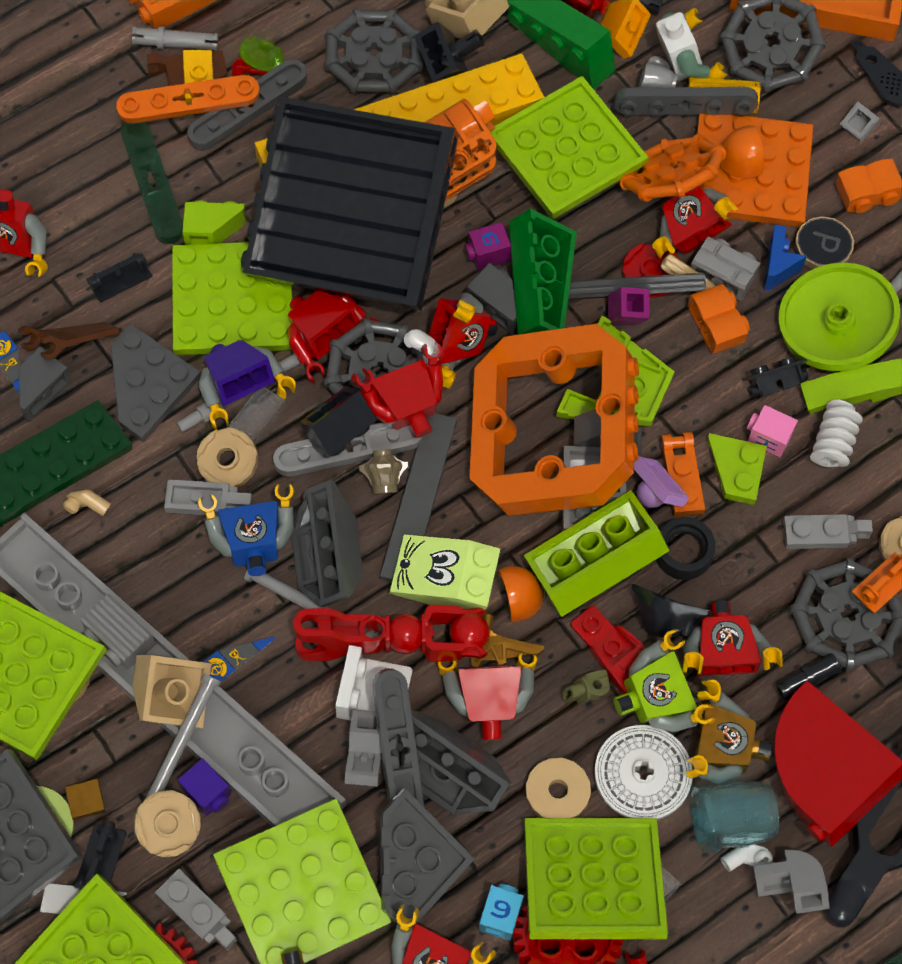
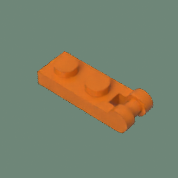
M683 432L682 436L674 437L671 434L661 435V449L665 470L689 498L684 507L671 505L673 517L704 514L705 504L695 455L693 433ZM683 448L684 454L674 455L673 449Z

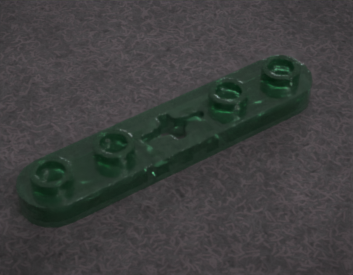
M126 122L121 129L123 143L155 236L162 243H175L183 236V222L151 130L146 122ZM147 171H151L152 176L156 180V191H153L151 183L148 182Z

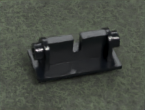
M133 253L131 257L97 274L95 272L92 273L93 276L86 280L99 302H103L153 277L146 265L147 261L142 253Z
M795 356L777 361L779 367L768 370L767 365L751 369V376L743 378L742 381L750 380L752 384L748 387L750 396L760 399L779 392L776 384L777 380H780L783 390L801 385L800 383L808 380L807 370L805 368L801 369L800 366L801 363L807 362V359L796 361Z
M103 822L102 825H94L74 888L82 890L96 873L102 875L111 884L127 832L117 830L115 825Z

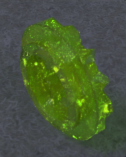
M252 36L251 39H244L239 48L241 58L248 65L258 70L271 71L282 64L284 56L281 54L282 49L275 47L274 42H268L264 37L258 39Z

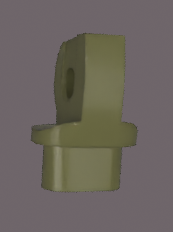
M598 670L578 678L573 685L563 690V701L565 703L576 701L578 704H584L589 699H601L610 690L607 671Z

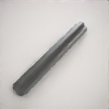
M704 273L577 280L570 282L568 299L604 297L620 287L649 289V294L701 291L706 288V276Z

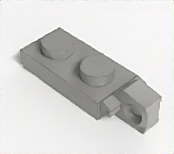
M169 479L164 510L165 513L205 515L198 508V500L201 498L202 506L210 509L213 506L210 496L212 494L217 499V506L214 511L215 515H218L219 509L252 505L253 498L251 493H239L237 487H231L229 483Z
M846 514L784 516L783 518L785 546L787 549L847 548L848 545L856 544L857 539H869L873 533L872 520L854 521V516H846Z
M180 869L155 892L156 896L202 941L205 940L210 944L216 939L227 951L237 942L236 937L226 928L231 923L226 914Z

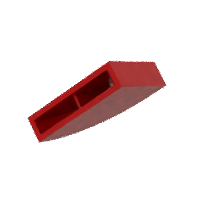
M806 681L793 694L781 714L775 735V760L781 787L792 809L807 825L806 828L811 836L819 842L824 840L832 847L902 780V760L810 682Z

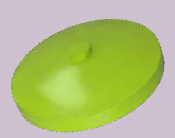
M831 263L803 274L789 287L779 309L781 335L787 348L799 360L807 359V362H804L807 365L827 371L852 370L873 362L892 345L901 323L900 302L891 283L877 271L855 263Z

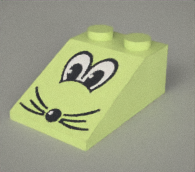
M404 535L389 594L428 605L460 606L462 609L480 607L486 610L500 548L471 540Z

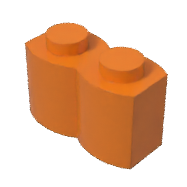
M883 159L866 166H855L838 173L835 182L847 212L856 211L857 213H864L874 205L891 206L902 198V179L893 159Z
M720 284L690 295L687 304L689 311L712 354L745 343L750 330L747 318L744 315H740L735 308L737 301L731 290L728 291L724 284Z

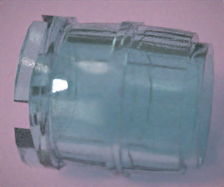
M732 782L713 788L711 786H703L693 789L691 798H697V807H691L692 823L698 844L705 843L706 845L702 849L703 853L718 852L721 848H747L750 845L771 841L772 837L777 836L779 831L778 806L773 790L768 784L764 785L762 782Z

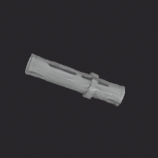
M133 26L132 34L144 35L143 38L132 37L133 45H154L158 49H164L166 46L218 50V44L206 42L207 40L218 41V33L165 30V27L161 26L158 29Z

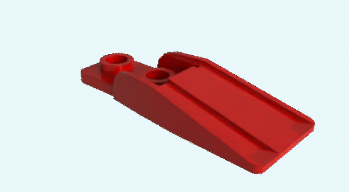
M590 606L571 622V628L589 647V651L602 670L607 671L608 678L621 694H625L627 690L624 681L630 677L629 668L640 652L646 649V647L627 629L620 625L614 627L595 606Z

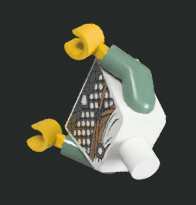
M692 8L685 14L682 12L666 13L659 18V21L656 23L658 38L674 74H678V82L689 77L724 79L728 76L727 73L722 71L724 66L719 62L712 68L702 65L696 41L691 33V29L702 22V20L695 16L698 13L696 8Z

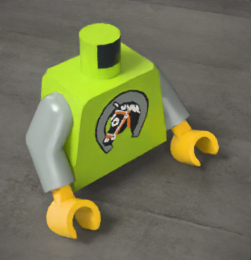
M678 629L667 632L664 636V641L658 640L641 651L629 668L630 677L624 681L627 693L614 697V705L620 716L635 711L640 723L649 722L653 728L670 732L695 727L697 722L705 725H711L715 722V718L706 721L703 719V711L713 707L706 704L697 707L675 652L669 653V649L676 650L685 645V640L678 645H674L671 642V635L678 632Z

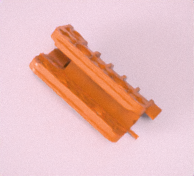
M464 98L424 122L455 128L459 133L448 186L451 190L447 191L445 201L485 178L496 167V141L490 131L495 129V126L490 122L495 119V115L486 100L473 107ZM488 163L489 167L484 168L483 165ZM465 176H467V178H466V180H465L464 182H462V183H455V182L459 181L460 179L464 178Z

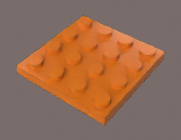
M700 113L697 134L704 135L706 140L714 144L722 145L728 135L734 130L750 125L757 128L761 137L764 151V170L761 175L752 178H737L731 176L719 166V175L714 181H707L699 185L703 189L711 187L726 194L735 204L738 210L729 211L726 217L801 227L805 223L813 124L735 114L710 115Z

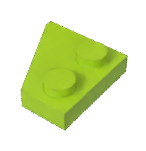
M709 433L707 445L711 448L714 467L716 474L721 480L720 487L724 499L755 505L767 446Z

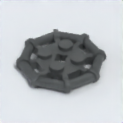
M740 0L737 3V9L724 32L720 33L719 38L724 45L731 68L729 71L733 77L738 76L746 81L760 82L764 92H770L772 89L801 80L805 82L809 78L808 74L820 52L826 48L827 43L821 33L815 14V6L813 4L808 5L799 0ZM773 4V11L771 12L765 11L759 16H756L753 12L755 9ZM783 5L799 14L793 19L781 13L780 7ZM744 17H746L750 24L744 35L736 33ZM805 21L811 36L809 39L802 38L799 27ZM776 35L781 43L779 45L774 44L772 48L768 47L766 38ZM735 44L744 45L747 57L742 60L739 59ZM802 48L809 49L801 65L797 63L795 59ZM753 64L765 70V77L748 69V67ZM784 66V68L790 67L792 70L791 72L773 77V71H776L777 68Z
M356 8L333 29L326 31L327 45L324 68L350 88L351 93L389 92L392 95L412 76L422 72L424 68L422 54L414 37L422 31L416 30L397 14V10L391 8L389 11H372ZM365 22H384V25L366 26ZM353 26H357L349 38L343 35ZM393 26L397 27L406 36L399 38ZM338 47L346 48V56L337 57ZM411 47V57H402V49ZM377 49L381 52H377V56H371V52L368 51ZM345 68H353L357 71V75L353 77ZM395 68L396 70L399 68L403 69L393 78L390 76L391 71ZM365 79H379L383 81H365Z
M366 317L362 318V322L339 338L332 339L329 343L331 349L327 377L324 380L325 387L329 388L334 395L344 388L343 386L346 384H350L351 387L353 386L356 390L360 391L361 387L352 383L351 376L352 374H357L360 382H363L365 374L362 368L371 371V368H376L377 365H380L389 373L422 360V352L417 349L409 348L416 356L415 359L409 361L406 353L399 348L402 341H404L405 334L411 331L409 329L410 326L406 323L398 325L373 321ZM374 333L396 337L393 343L374 340ZM364 335L366 343L362 344L359 349L352 351L347 347ZM341 357L350 360L348 374L339 375Z
M846 558L845 561L817 570H808L805 573L806 579L794 604L790 606V614L796 620L806 644L805 650L808 653L813 652L822 657L833 653L839 664L845 667V670L853 671L854 667L883 658L890 659L894 655L895 645L902 632V604L898 595L896 594L887 602L891 612H883L882 609H879L875 614L871 612L851 591L860 584L853 582L854 575L865 579L874 570L854 562L853 558ZM844 574V583L828 587L824 581ZM814 590L822 595L817 607L808 605ZM845 608H849L856 613L854 621H850L848 617L843 618L841 616ZM809 618H815L821 631L817 636ZM881 623L891 624L884 640L876 635ZM826 639L831 642L832 640L839 642L840 646L844 647V653L824 644ZM865 643H869L872 646V649L856 654L854 652V647Z

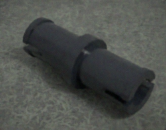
M830 653L809 666L806 664L799 667L800 671L775 684L784 701H787L806 681L810 682L814 687H818L817 683L841 672L842 668L835 655Z

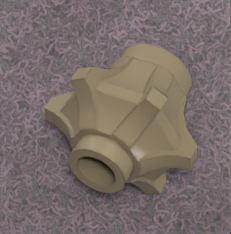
M391 449L374 450L373 457L365 464L359 465V471L369 480L371 487H373V494L397 493V485H399L400 477L408 467V463L392 455Z

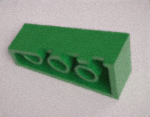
M507 0L510 6L508 8V19L511 24L521 30L575 77L583 76L593 90L615 72L611 32L609 29L561 0Z
M530 208L509 221L518 335L565 328L577 235L576 231Z

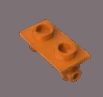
M894 552L851 591L874 614L902 589V555Z

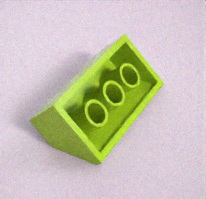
M630 490L531 550L524 557L555 608L563 617L670 550L659 528Z

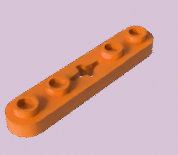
M239 75L128 92L119 97L116 109L119 117L124 122L140 123L249 106L258 100L260 90L259 84L254 77ZM185 94H190L194 98L192 99V104L186 105V102L183 100L185 99Z

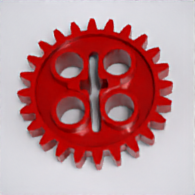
M522 905V917H517L516 929H513V940H515L514 952L520 953L518 955L519 964H616L615 959H620V946H623V939H598L597 941L595 939H529L528 907ZM547 949H552L558 953L554 955L545 954L543 951ZM580 951H586L592 955H590L589 957H582L577 953Z

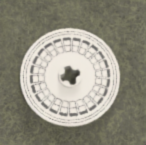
M634 725L617 731L604 742L595 762V782L604 802L619 815L625 818H657L659 820L675 812L685 801L692 785V778H688L686 772L692 770V764L686 762L689 755L680 741L665 730L653 728L650 725ZM641 766H646L647 772L652 773V775L647 776L646 780L640 779V774L635 772L639 771Z

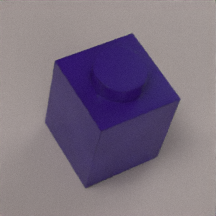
M203 758L178 779L181 790L206 817L212 811L214 813L219 812L229 802L228 797L231 795L229 786Z

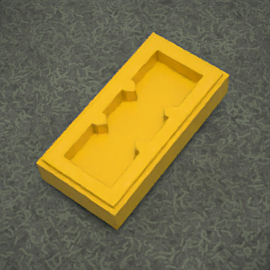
M183 50L184 84L213 80L212 50ZM185 94L186 104H192V99L194 98L190 94Z

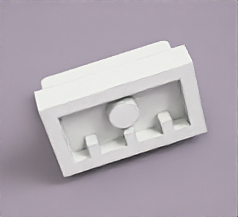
M349 645L335 705L337 718L351 721L353 710L376 712L372 688L375 675L383 669L393 668L405 676L409 690L412 668L365 659L362 657V647Z

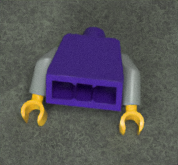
M238 340L227 346L224 344L215 345L211 349L210 354L204 358L207 367L201 372L199 389L206 407L211 409L209 417L214 430H217L215 420L220 417L224 418L227 427L229 426L227 412L219 407L221 403L223 406H226L274 383L275 380L278 382L276 392L279 398L286 399L287 394L283 387H288L293 394L295 393V380L282 374L284 372L283 368L272 352L266 348L251 346L243 340Z

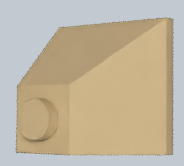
M137 655L132 688L140 721L181 726L203 683V680H201L203 673L210 676L211 663L155 655ZM206 706L196 728H203Z

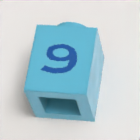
M499 884V887L491 885L478 931L511 941L524 895L518 894V889L506 884Z

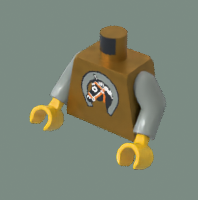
M716 680L702 681V684L707 687L708 692H698L697 697L702 701L710 700L711 704L706 703V705L713 707L705 709L702 717L705 721L711 718L716 720L711 725H700L696 754L694 757L686 759V762L693 765V770L687 771L686 776L688 778L699 776V778L709 782L722 784L738 778L742 773H746L751 758L769 761L772 742L754 738L756 722L750 719L749 714L721 691V686Z

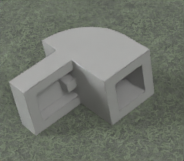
M353 710L349 731V752L345 771V784L378 787L382 754L376 712Z
M785 850L786 861L768 862L763 865L753 866L758 897L792 892L796 914L830 909L824 871L819 861L812 855L799 850Z

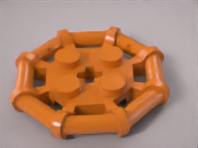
M696 134L691 138L674 140L663 138L661 143L644 151L649 157V161L643 164V167L637 171L624 175L619 182L622 189L632 191L638 195L641 201L648 202L653 198L670 196L682 198L685 197V193L707 181L712 182L718 177V169L721 161L726 158V150L724 146L706 140V137L702 134Z

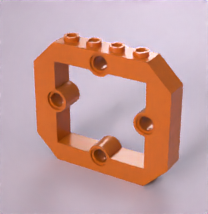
M598 324L503 337L474 368L470 480L508 516L603 506L634 474V461L638 460V448L634 442V433H637L639 429L638 418L635 414V404L639 402L638 389L635 386V376L639 375L637 359L633 358L622 343ZM602 365L601 396L596 401L595 406L596 413L601 418L600 464L567 467L559 457L548 455L537 462L535 470L532 472L504 475L505 446L514 440L517 433L515 423L506 413L508 378L546 373L552 382L564 384L573 378L577 368ZM619 408L615 414L610 415L615 409ZM558 472L556 477L550 479L554 473Z

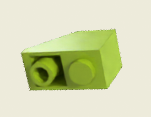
M203 200L185 202L183 221L185 245L222 243L246 224L244 204L233 201L224 203H209Z

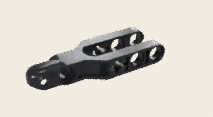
M901 751V753H900L899 756H898L901 760H902V751ZM902 780L852 827L854 857L828 896L830 909L823 910L826 921L837 928L848 927L857 918L885 873L902 868V845L895 855L886 856L876 852L869 840V833L900 787Z

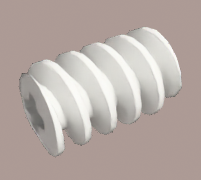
M840 399L831 400L827 403L826 411L823 414V421L819 427L820 431L816 436L813 452L810 455L811 461L823 467H845L849 465L850 460L847 456L853 453L851 446L856 443L854 435L859 433L858 425L863 421L862 416L855 411V407L852 404Z

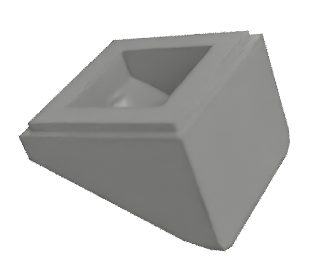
M857 101L840 125L863 141L880 125L882 120Z

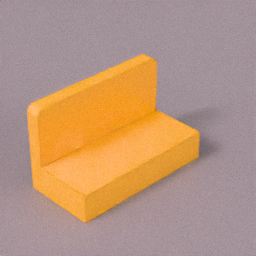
M618 0L610 3L601 22L602 26L610 30L612 47L623 59L632 57L651 16L650 12L639 0Z

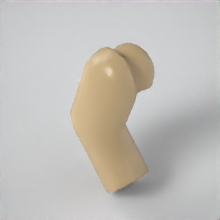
M87 489L71 491L66 495L67 499L63 503L64 509L69 513L75 514L80 507H89L101 516H104L111 505L110 502Z

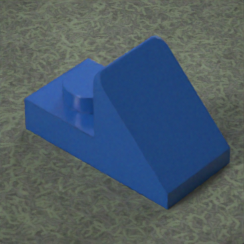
M774 226L770 239L764 290H772L803 269L806 256L788 253L790 239L785 238L786 226Z

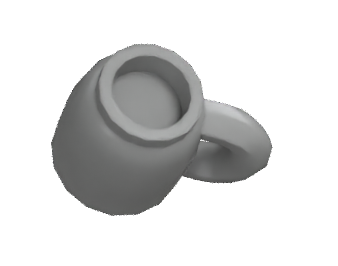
M652 56L644 65L638 88L675 87L678 74H674L670 70V66L665 59L659 56Z

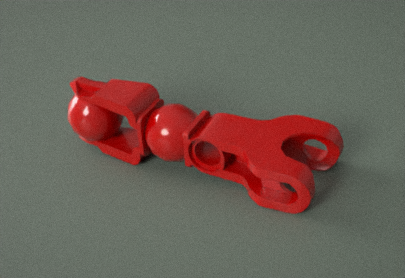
M448 605L428 606L425 614H421V620L415 615L406 613L396 615L389 621V615H385V618H382L379 615L344 614L329 608H313L299 611L293 621L294 632L297 636L295 650L297 655L306 661H331L347 655L349 645L362 647V654H376L383 650L386 653H390V648L397 653L410 654L421 648L422 653H425L426 659L430 662L457 661L463 657L481 659L487 656V652L483 647L489 641L490 630L487 622L482 618L486 610L480 607L462 609L460 606ZM307 620H313L317 623L318 627L304 629L302 623ZM452 624L449 632L452 643L432 641L435 632L431 626ZM377 631L381 635L376 638H370L366 633ZM305 642L317 643L318 646L314 650H307L303 647V644Z

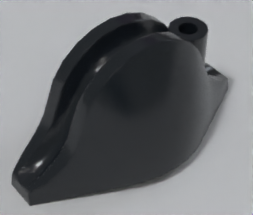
M632 584V590L640 602L643 625L655 636L664 638L667 632L678 629L679 631L673 633L671 638L681 634L690 637L695 621L698 618L709 616L712 611L677 602L642 586Z

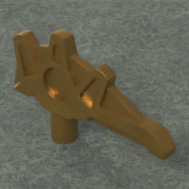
M485 613L482 618L487 622L490 630L489 641L483 647L487 652V656L481 659L470 657L471 667H480L482 661H496L498 666L506 665V660L518 658L520 653L523 654L522 656H538L544 651L545 646L495 634L491 630L494 616Z

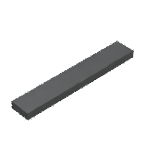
M437 413L427 418L432 431L423 436L422 441L418 444L380 574V580L392 583L403 536H425L457 425V418Z

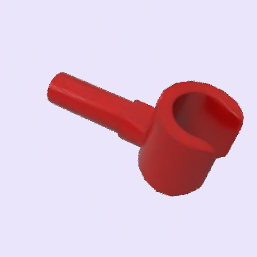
M238 58L231 67V70H233L231 75L239 76L247 75V73L265 75L272 69L255 67L246 59Z

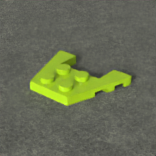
M601 316L598 325L622 343L632 357L638 361L639 375L635 376V386L638 389L639 402L635 404V414L638 418V425L652 426L675 371L646 348L644 350L631 341V337L623 330L620 332L611 325V321L608 318ZM567 389L557 410L556 417L574 419L575 416L595 410L597 400Z

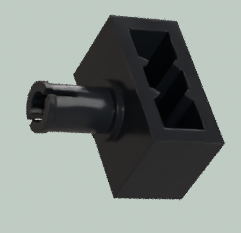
M439 22L414 36L433 83L467 72L464 57L485 45L482 36L476 29L460 40L455 41L453 34Z
M345 386L321 406L313 410L299 424L315 450L331 457L344 451L346 444L355 437L364 435L370 429L369 426L377 421L361 392Z

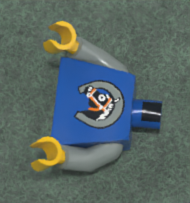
M280 484L276 485L275 495L280 499V506H278L277 501L219 509L218 515H215L214 511L217 506V499L214 495L210 494L213 501V506L210 509L204 508L201 504V498H199L198 508L206 515L204 522L211 544L223 556L231 557L234 566L247 565L249 575L261 576L267 571L266 562L278 559L279 549L286 546L293 533V506L290 505V500L295 494L294 487L289 484L290 494L287 497H281L279 493Z

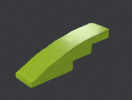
M902 358L869 364L800 383L809 413L813 414L825 410L827 403L831 400L840 399L855 405L870 399L875 403L902 394Z

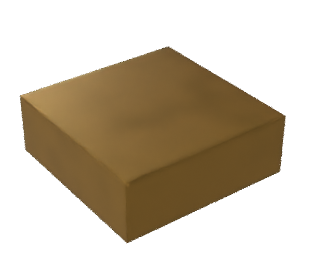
M98 779L65 787L73 821L106 812Z

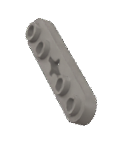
M383 422L370 425V429L364 435L351 440V445H357L353 447V452L347 453L345 449L340 454L329 457L317 452L310 440L306 439L284 444L277 448L273 455V463L280 475L292 477L369 460L373 457L374 450L391 449L392 454L413 450L418 447L423 437L416 438L410 425L396 430L391 424Z

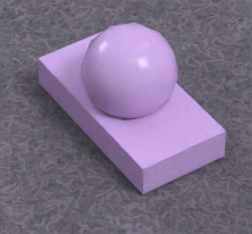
M638 456V460L634 461V470L643 479L638 485L636 492L637 498L642 505L647 508L659 507L662 503L684 507L689 500L688 495L657 460Z

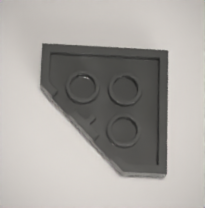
M130 324L111 344L118 421L123 429L144 443L198 382L201 373Z
M402 789L380 812L381 910L396 925L398 924L396 915L403 904H405L403 915L406 918H413L415 909L419 910V916L415 922L417 924L475 860L407 789Z

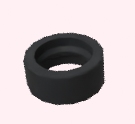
M680 517L670 520L665 524L660 532L666 544L670 537L675 534H690L702 543L703 555L696 563L682 564L673 560L667 552L656 559L658 566L665 574L675 579L690 580L701 576L708 570L715 554L716 541L712 531L703 522L695 518Z

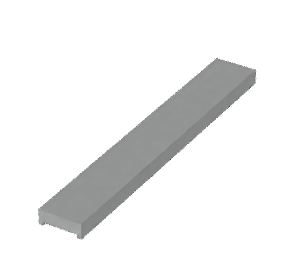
M23 513L20 516L21 519L0 537V580L29 607L82 634L85 630L81 623L82 616H85L91 608L95 607L96 603H99L105 595L109 594L153 635L156 645L145 655L189 660L27 514ZM104 655L97 668L136 703L132 688L135 664L129 670H126L121 664L117 667L114 666ZM214 688L206 704L203 728L195 727L185 748L198 760L203 758L227 783L229 788L268 824L275 827L336 798L341 810L346 806V799L222 688ZM158 723L174 738L181 727L180 725Z

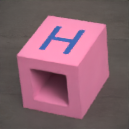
M764 405L760 415L754 413L747 426V430L751 431L748 442L767 446L766 451L781 458L798 420Z

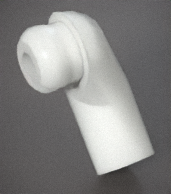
M413 329L404 336V343L408 348L412 347L421 352L422 345L426 344L428 355H432L436 350L435 340L421 330ZM423 355V359H424L425 364H426V362H428V358H426V357Z
M745 842L720 859L726 870L731 872L741 864L757 866L772 862L773 857L767 848Z

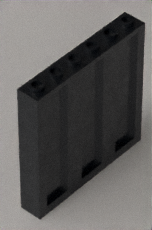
M281 97L279 105H276L273 111V122L275 123L273 134H269L267 138L266 150L269 152L267 162L262 164L260 170L262 185L260 192H257L254 198V210H256L254 221L249 223L247 237L250 240L248 249L243 252L241 258L243 273L252 278L422 311L459 133L455 128Z

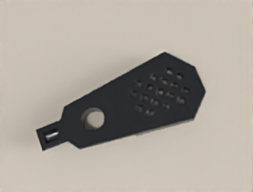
M860 38L850 42L857 51L856 60L883 102L900 108L902 106V71L875 47L866 46ZM867 60H873L875 63L870 64Z

